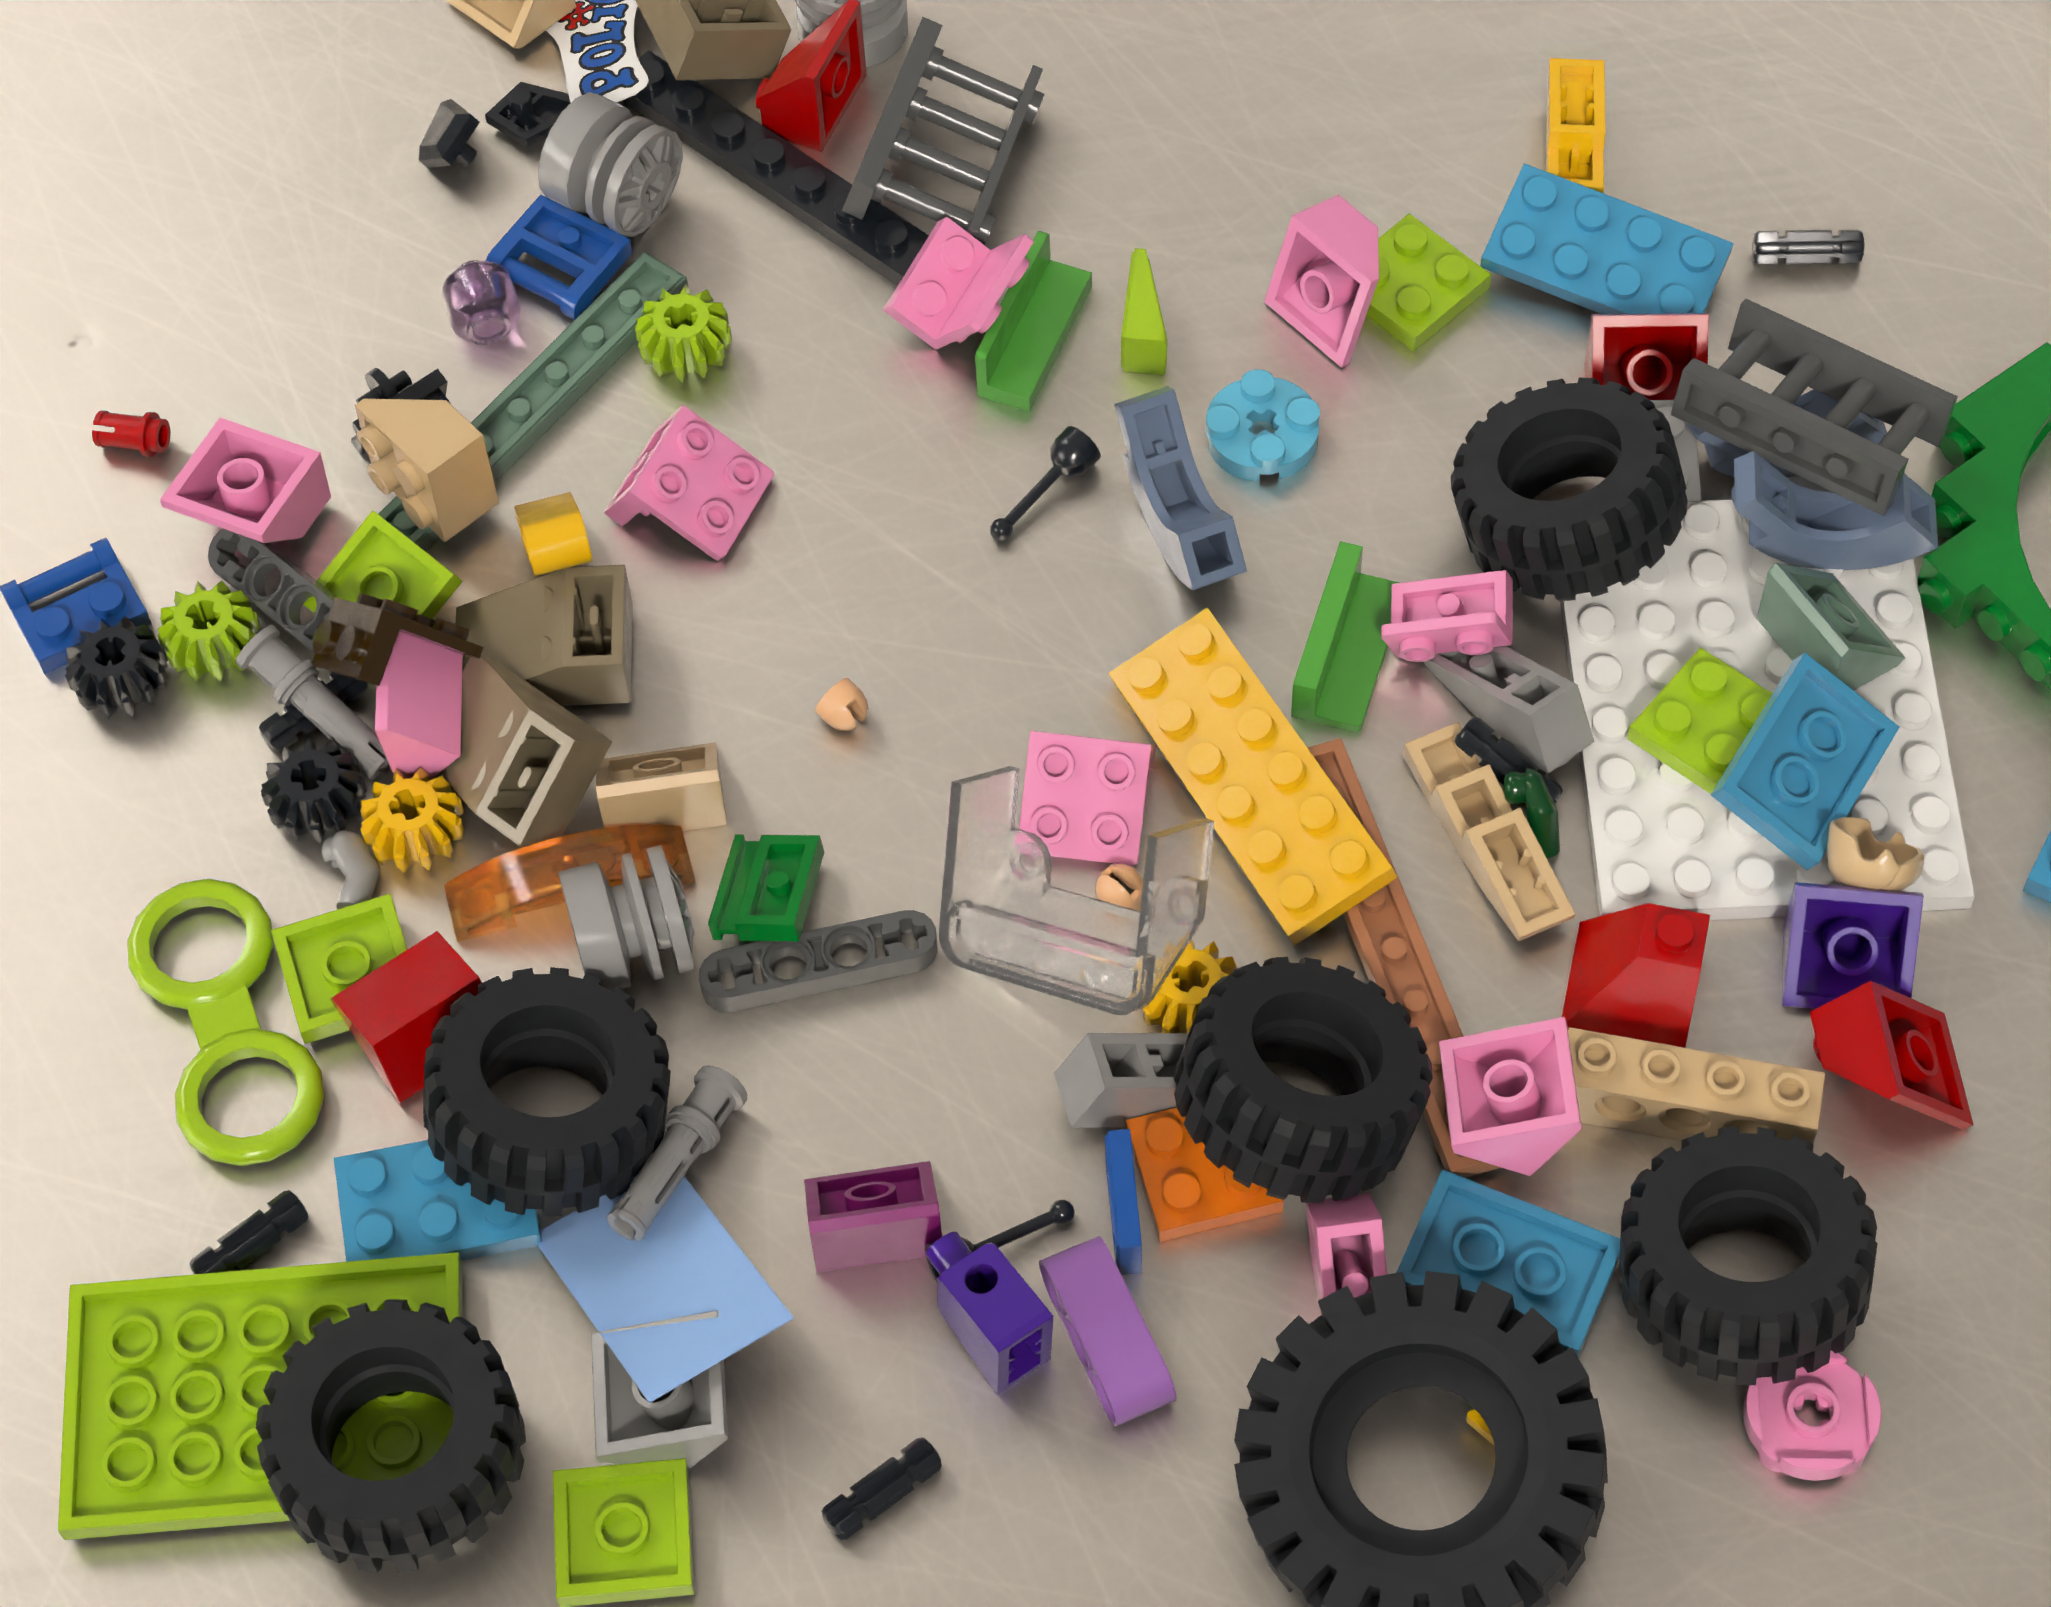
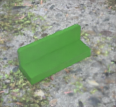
M1042 231L1036 233L1033 239L1034 243L1025 256L1030 261L1026 272L1012 288H1008L1000 304L1002 306L1001 312L987 330L975 355L977 396L1028 412L1031 411L1092 288V272L1050 260V234Z
M1340 541L1293 682L1291 717L1352 732H1359L1363 727L1388 645L1381 638V626L1391 624L1392 584L1400 582L1362 574L1363 546Z

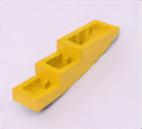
M1550 58L1545 171L1603 193L1604 142L1606 134L1604 60Z

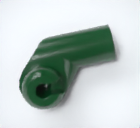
M1526 768V772L1523 773L1517 771L1507 773L1504 781L1505 800L1510 804L1526 803L1527 821L1546 858L1556 856L1560 852L1558 811L1543 775L1529 768Z

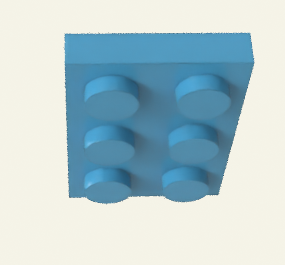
M1803 653L1792 661L1715 786L1711 796L1800 866L1808 870L1819 864L1827 851L1830 821L1847 817L1900 727L1807 653Z
M428 1140L334 1158L346 1262L459 1252L461 1261L535 1247L538 1246L536 1243L542 1242L538 1211L536 1209H526L525 1215L505 1211V1203L494 1199L491 1205H488L471 1196V1184L467 1182L461 1187L450 1179L444 1172V1161L441 1162L434 1158L428 1145Z
M1442 1169L1396 1273L1403 1272L1406 1286L1424 1285L1426 1271L1459 1275L1462 1289L1477 1292L1482 1281L1513 1295L1515 1309L1526 1314L1533 1307L1557 1329L1559 1343L1564 1350L1573 1348L1577 1357H1579L1620 1257V1238Z

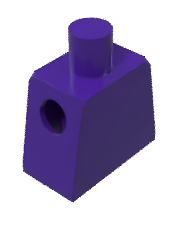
M954 1231L942 1236L929 1247L926 1257L940 1274L937 1278L938 1309L997 1395L1051 1360L1054 1316L992 1242L986 1243L972 1252L958 1232Z

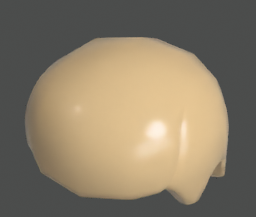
M1841 817L1829 823L1827 839L1828 868L1835 881L1840 885L1875 890L1902 891L1914 884L1922 874L1924 855L1920 848L1906 844L1902 833H1895L1891 840L1882 842L1874 837L1871 823L1868 819Z

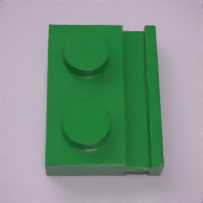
M735 834L708 921L713 940H722L724 934H738L740 941L799 942L824 856L820 835H761L759 841H746L744 834Z

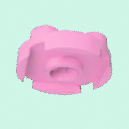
M1830 1351L1828 1364L1810 1373H1807L1804 1367L1798 1368L1793 1380L1773 1384L1771 1377L1757 1378L1756 1385H1749L1744 1400L1743 1419L1746 1433L1751 1443L1757 1449L1760 1462L1771 1471L1784 1472L1795 1478L1813 1481L1833 1479L1857 1470L1874 1444L1881 1423L1880 1399L1874 1384L1866 1374L1862 1378L1855 1369L1846 1364L1848 1358ZM1809 1399L1816 1402L1818 1411L1828 1412L1830 1419L1822 1420L1819 1426H1809L1805 1424L1804 1420L1798 1419L1795 1412L1800 1411L1804 1400Z

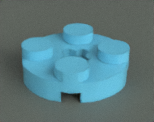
M1255 369L1248 371L1241 380L1227 385L1218 392L1207 409L1206 436L1209 441L1208 448L1211 456L1226 472L1244 480L1260 481V474L1271 475L1279 473L1278 479L1292 476L1302 470L1316 453L1320 408L1302 388L1294 383L1281 378H1275L1265 370ZM1256 422H1268L1273 425L1272 428L1275 432L1270 433L1263 430L1256 435L1252 433V427Z

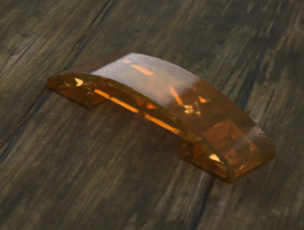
M628 825L583 831L534 843L475 866L444 884L457 942L515 928L517 924L514 915L565 903L558 875L560 871L598 862L605 873L610 887L623 884L621 871L622 855L631 853L638 878L650 877L651 872L646 849L658 845L662 846L665 858L676 874L679 875L682 886L696 883L681 826Z

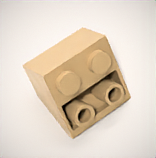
M362 399L354 405L361 430L357 432V437L362 447L368 453L371 463L367 466L368 475L382 493L388 495L393 492L402 501L407 515L420 529L429 527L446 542L499 504L483 434L447 400Z

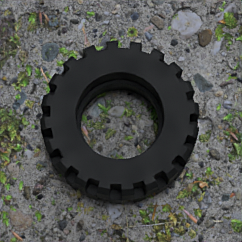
M1579 377L1577 383L1567 384L1563 379L1547 381V387L1532 391L1530 386L1516 392L1515 399L1505 404L1500 401L1489 409L1485 422L1477 420L1465 437L1466 443L1460 445L1453 461L1454 471L1451 474V490L1470 552L1474 554L1477 565L1484 573L1506 570L1513 579V591L1516 592L1521 587L1522 594L1531 598L1544 600L1547 594L1555 595V599L1558 601L1576 600L1577 594L1590 592L1591 596L1595 597L1608 593L1607 587L1621 582L1623 586L1627 585L1639 577V570L1646 565L1651 569L1665 554L1663 545L1671 546L1682 528L1681 521L1687 512L1688 500L1685 492L1687 487L1674 436L1665 415L1655 409L1654 403L1644 395L1636 391L1631 394L1630 388L1609 381L1604 386L1600 385V382L1595 378ZM1578 477L1605 478L1591 490L1575 497L1556 501L1533 500L1547 488L1565 480Z
M1287 956L1267 959L1262 967L1256 961L1237 968L1233 971L1232 975L1229 974L1220 978L1210 988L1208 996L1202 999L1176 1065L1174 1081L1177 1086L1174 1093L1175 1101L1181 1117H1186L1183 1124L1195 1144L1203 1142L1206 1146L1204 1150L1205 1156L1218 1169L1225 1165L1234 1172L1233 1179L1248 1188L1254 1183L1268 1189L1266 1195L1282 1200L1286 1199L1289 1194L1300 1196L1301 1203L1324 1202L1328 1195H1331L1334 1201L1357 1196L1360 1189L1362 1191L1373 1189L1385 1180L1388 1172L1396 1169L1430 1097L1431 1090L1429 1085L1433 1079L1432 1063L1428 1054H1425L1427 1046L1418 1027L1410 1028L1409 1026L1411 1022L1409 1013L1399 1002L1391 1004L1385 998L1386 992L1383 988L1371 980L1368 984L1363 983L1353 977L1355 971L1340 965L1334 970L1321 966L1322 960L1306 957L1300 959L1299 963H1290ZM1265 1062L1287 1063L1305 1068L1325 1079L1341 1096L1319 1095L1296 1088L1274 1074L1266 1066Z
M550 967V974H534L533 968L513 971L512 979L501 981L499 976L478 985V995L473 996L470 992H467L450 1006V1016L445 1015L439 1019L432 1032L431 1045L426 1048L423 1120L424 1128L428 1130V1145L434 1158L441 1162L444 1161V1172L456 1185L462 1187L467 1182L470 1183L471 1196L485 1204L491 1205L495 1199L505 1203V1211L525 1215L526 1209L542 1210V1217L562 1216V1209L575 1206L578 1213L599 1207L601 1196L606 1195L612 1200L628 1190L631 1184V1177H636L649 1156L663 1139L671 1071L668 1069L669 1053L666 1042L657 1034V1024L646 1010L641 1008L636 1012L634 1011L635 999L618 987L611 992L604 988L605 980L587 973L581 979L569 976V969ZM548 1066L566 1069L584 1077L603 1096L591 1106L570 1115L539 1117L525 1114L509 1107L499 1100L490 1088L500 1079L515 1071L530 1067Z
M1739 1126L1718 1129V1136L1706 1138L1702 1132L1683 1139L1681 1150L1676 1151L1671 1146L1652 1159L1651 1170L1645 1169L1638 1174L1631 1185L1630 1198L1624 1202L1621 1216L1619 1282L1622 1284V1300L1628 1315L1637 1319V1330L1648 1344L1653 1346L1660 1342L1663 1344V1357L1682 1368L1686 1362L1697 1366L1698 1376L1714 1381L1718 1380L1719 1375L1736 1377V1385H1756L1757 1378L1771 1377L1773 1384L1795 1379L1796 1369L1804 1367L1807 1373L1814 1372L1829 1363L1830 1351L1836 1354L1846 1349L1855 1338L1856 1327L1864 1323L1869 1309L1878 1243L1875 1241L1877 1224L1874 1211L1865 1204L1866 1193L1859 1182L1852 1176L1843 1179L1845 1166L1829 1153L1825 1152L1820 1157L1813 1153L1814 1144L1793 1135L1791 1141L1776 1137L1777 1131L1774 1129L1757 1127L1756 1134L1740 1133ZM1751 1229L1771 1234L1785 1241L1801 1255L1805 1263L1792 1273L1774 1280L1745 1282L1729 1279L1710 1271L1699 1263L1688 1249L1700 1239L1719 1231Z
M386 1300L384 1302V1310L371 1312L367 1303L347 1308L349 1318L333 1324L331 1319L327 1317L311 1327L315 1337L309 1343L304 1345L299 1340L295 1341L284 1353L283 1358L287 1365L286 1371L282 1373L276 1370L270 1374L263 1390L270 1405H262L257 1412L256 1430L262 1440L257 1446L260 1464L284 1514L288 1516L294 1530L307 1544L316 1542L322 1555L339 1564L345 1562L348 1556L351 1555L358 1570L378 1573L382 1568L383 1561H393L398 1573L418 1570V1558L434 1554L437 1563H440L455 1556L454 1543L465 1536L471 1543H475L489 1530L484 1518L490 1511L496 1515L503 1514L512 1499L507 1481L516 1482L520 1480L524 1465V1458L520 1449L526 1442L524 1421L509 1374L505 1371L499 1353L490 1340H481L477 1327L462 1316L454 1317L450 1323L443 1307L425 1302L421 1304L419 1312L410 1310L407 1300ZM411 1391L432 1395L451 1407L454 1417L444 1444L427 1463L407 1475L390 1480L369 1481L342 1473L333 1464V1447L340 1430L359 1408L371 1400L390 1393Z

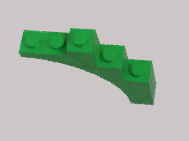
M2046 342L1955 404L1943 441L1938 447L1941 449L1944 457L1957 468L1935 482L1931 495L1935 499L1937 534L1948 541L1923 558L1917 580L1921 601L1929 611L1937 615L1940 614L1955 629L1973 617L1988 638L1993 641H1999L2020 661L2022 668L2031 678L2041 681L2051 690V609L2033 581L2020 543L2017 514L2019 484L2024 469L2045 440L2051 435V345Z

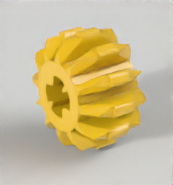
M420 767L412 778L405 779L404 775L395 769L394 783L385 785L374 781L372 789L374 798L361 801L362 807L360 812L363 822H361L362 827L360 830L364 842L369 844V847H372L375 857L383 865L394 860L396 867L405 873L415 861H419L420 865L429 871L432 864L431 857L434 855L451 859V852L453 851L451 842L463 839L464 827L461 818H463L464 810L460 797L456 796V793H452L450 784L444 779L443 775L430 780L428 773Z
M1189 935L1183 942L1182 950L1176 951L1166 943H1163L1159 949V960L1146 959L1142 966V978L1144 980H1141L1140 984L1137 985V1000L1140 1002V1005L1145 1006L1143 1013L1147 1025L1162 1024V1033L1181 1032L1189 1034L1202 999L1208 996L1210 988L1220 978L1229 974L1232 975L1233 971L1237 969L1233 956L1218 958L1219 948L1214 941L1203 950L1195 949V944Z

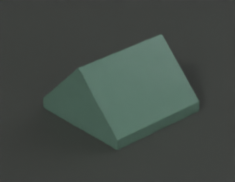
M1775 563L1767 572L1757 620L1792 661L1803 653H1807L1852 690H1856L1897 667L1906 658L1833 573Z

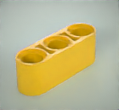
M571 492L514 506L524 548L534 576L593 561L582 516Z

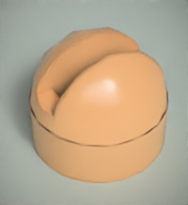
M844 678L822 697L815 712L829 726L836 730L851 731L856 728L855 719L863 722L867 717L869 708L863 692L849 678Z
M1124 863L1112 864L1101 872L1096 881V903L1100 910L1108 916L1115 918L1129 917L1138 912L1142 907L1145 898L1144 882L1134 867ZM1118 881H1121L1134 891L1129 894Z

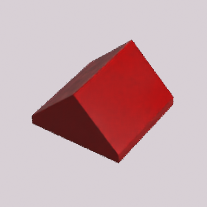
M1592 314L1584 363L1585 378H1595L1600 382V385L1604 386L1609 381L1630 388L1631 394L1636 391L1649 400H1675L1682 371L1688 363L1695 358L1708 364L1709 314Z
M436 931L333 996L330 1000L397 1103L400 1104L424 1088L426 1048L431 1045L432 1032L439 1019L445 1015L450 1016V1006L463 994L470 992L473 996L478 995V985L482 982L462 957Z

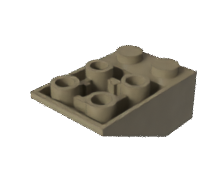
M635 0L676 80L771 78L778 66L792 30L776 0Z
M625 564L580 566L557 570L456 607V625L470 630L467 641L484 647L483 652L559 705L631 703L633 603ZM463 655L462 672L470 656Z
M482 651L480 659L470 657L462 672L461 756L440 773L474 814L517 845H558L612 741Z

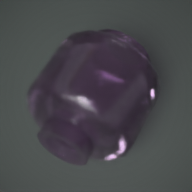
M478 260L468 261L450 273L442 285V300L449 324L455 334L465 341L474 342L478 345L498 343L509 335L520 320L521 306L513 280L506 268L497 263Z

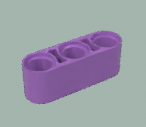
M1097 1236L1039 1260V1269L1046 1290L1111 1423L1116 1427L1175 1402L1177 1399L1176 1391L1167 1366L1103 1239Z

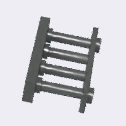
M922 17L842 211L863 219L870 200L882 203L884 198L937 222L948 217L985 245L996 219V216L987 213L1017 134L1023 121L1030 124L1033 123L1044 97V93L1035 90L1043 69L1033 65L1022 90L943 56L944 50L934 46L943 25ZM933 76H936L1012 109L1013 112L1006 130L926 96L928 90L918 86L921 77L932 81ZM918 116L997 150L990 170L983 169L909 137L911 131L901 127L904 118L915 121ZM900 157L981 191L973 212L892 178L894 172L884 168L887 159L890 158L898 162Z
M1745 298L1740 304L1728 349L1733 351V353L1719 369L1693 358L1682 371L1671 415L1748 452L1755 451L1765 460L1884 516L1894 504L1909 460L1902 456L1901 453L1914 437L1938 447L1943 441L1958 396ZM1755 362L1786 376L1771 394L1740 380ZM1807 387L1839 401L1825 419L1793 405ZM1861 411L1892 425L1878 444L1846 430Z

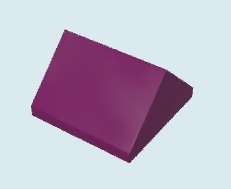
M930 1161L804 1179L808 1225L817 1273L926 1257L925 1245L942 1237L939 1204Z

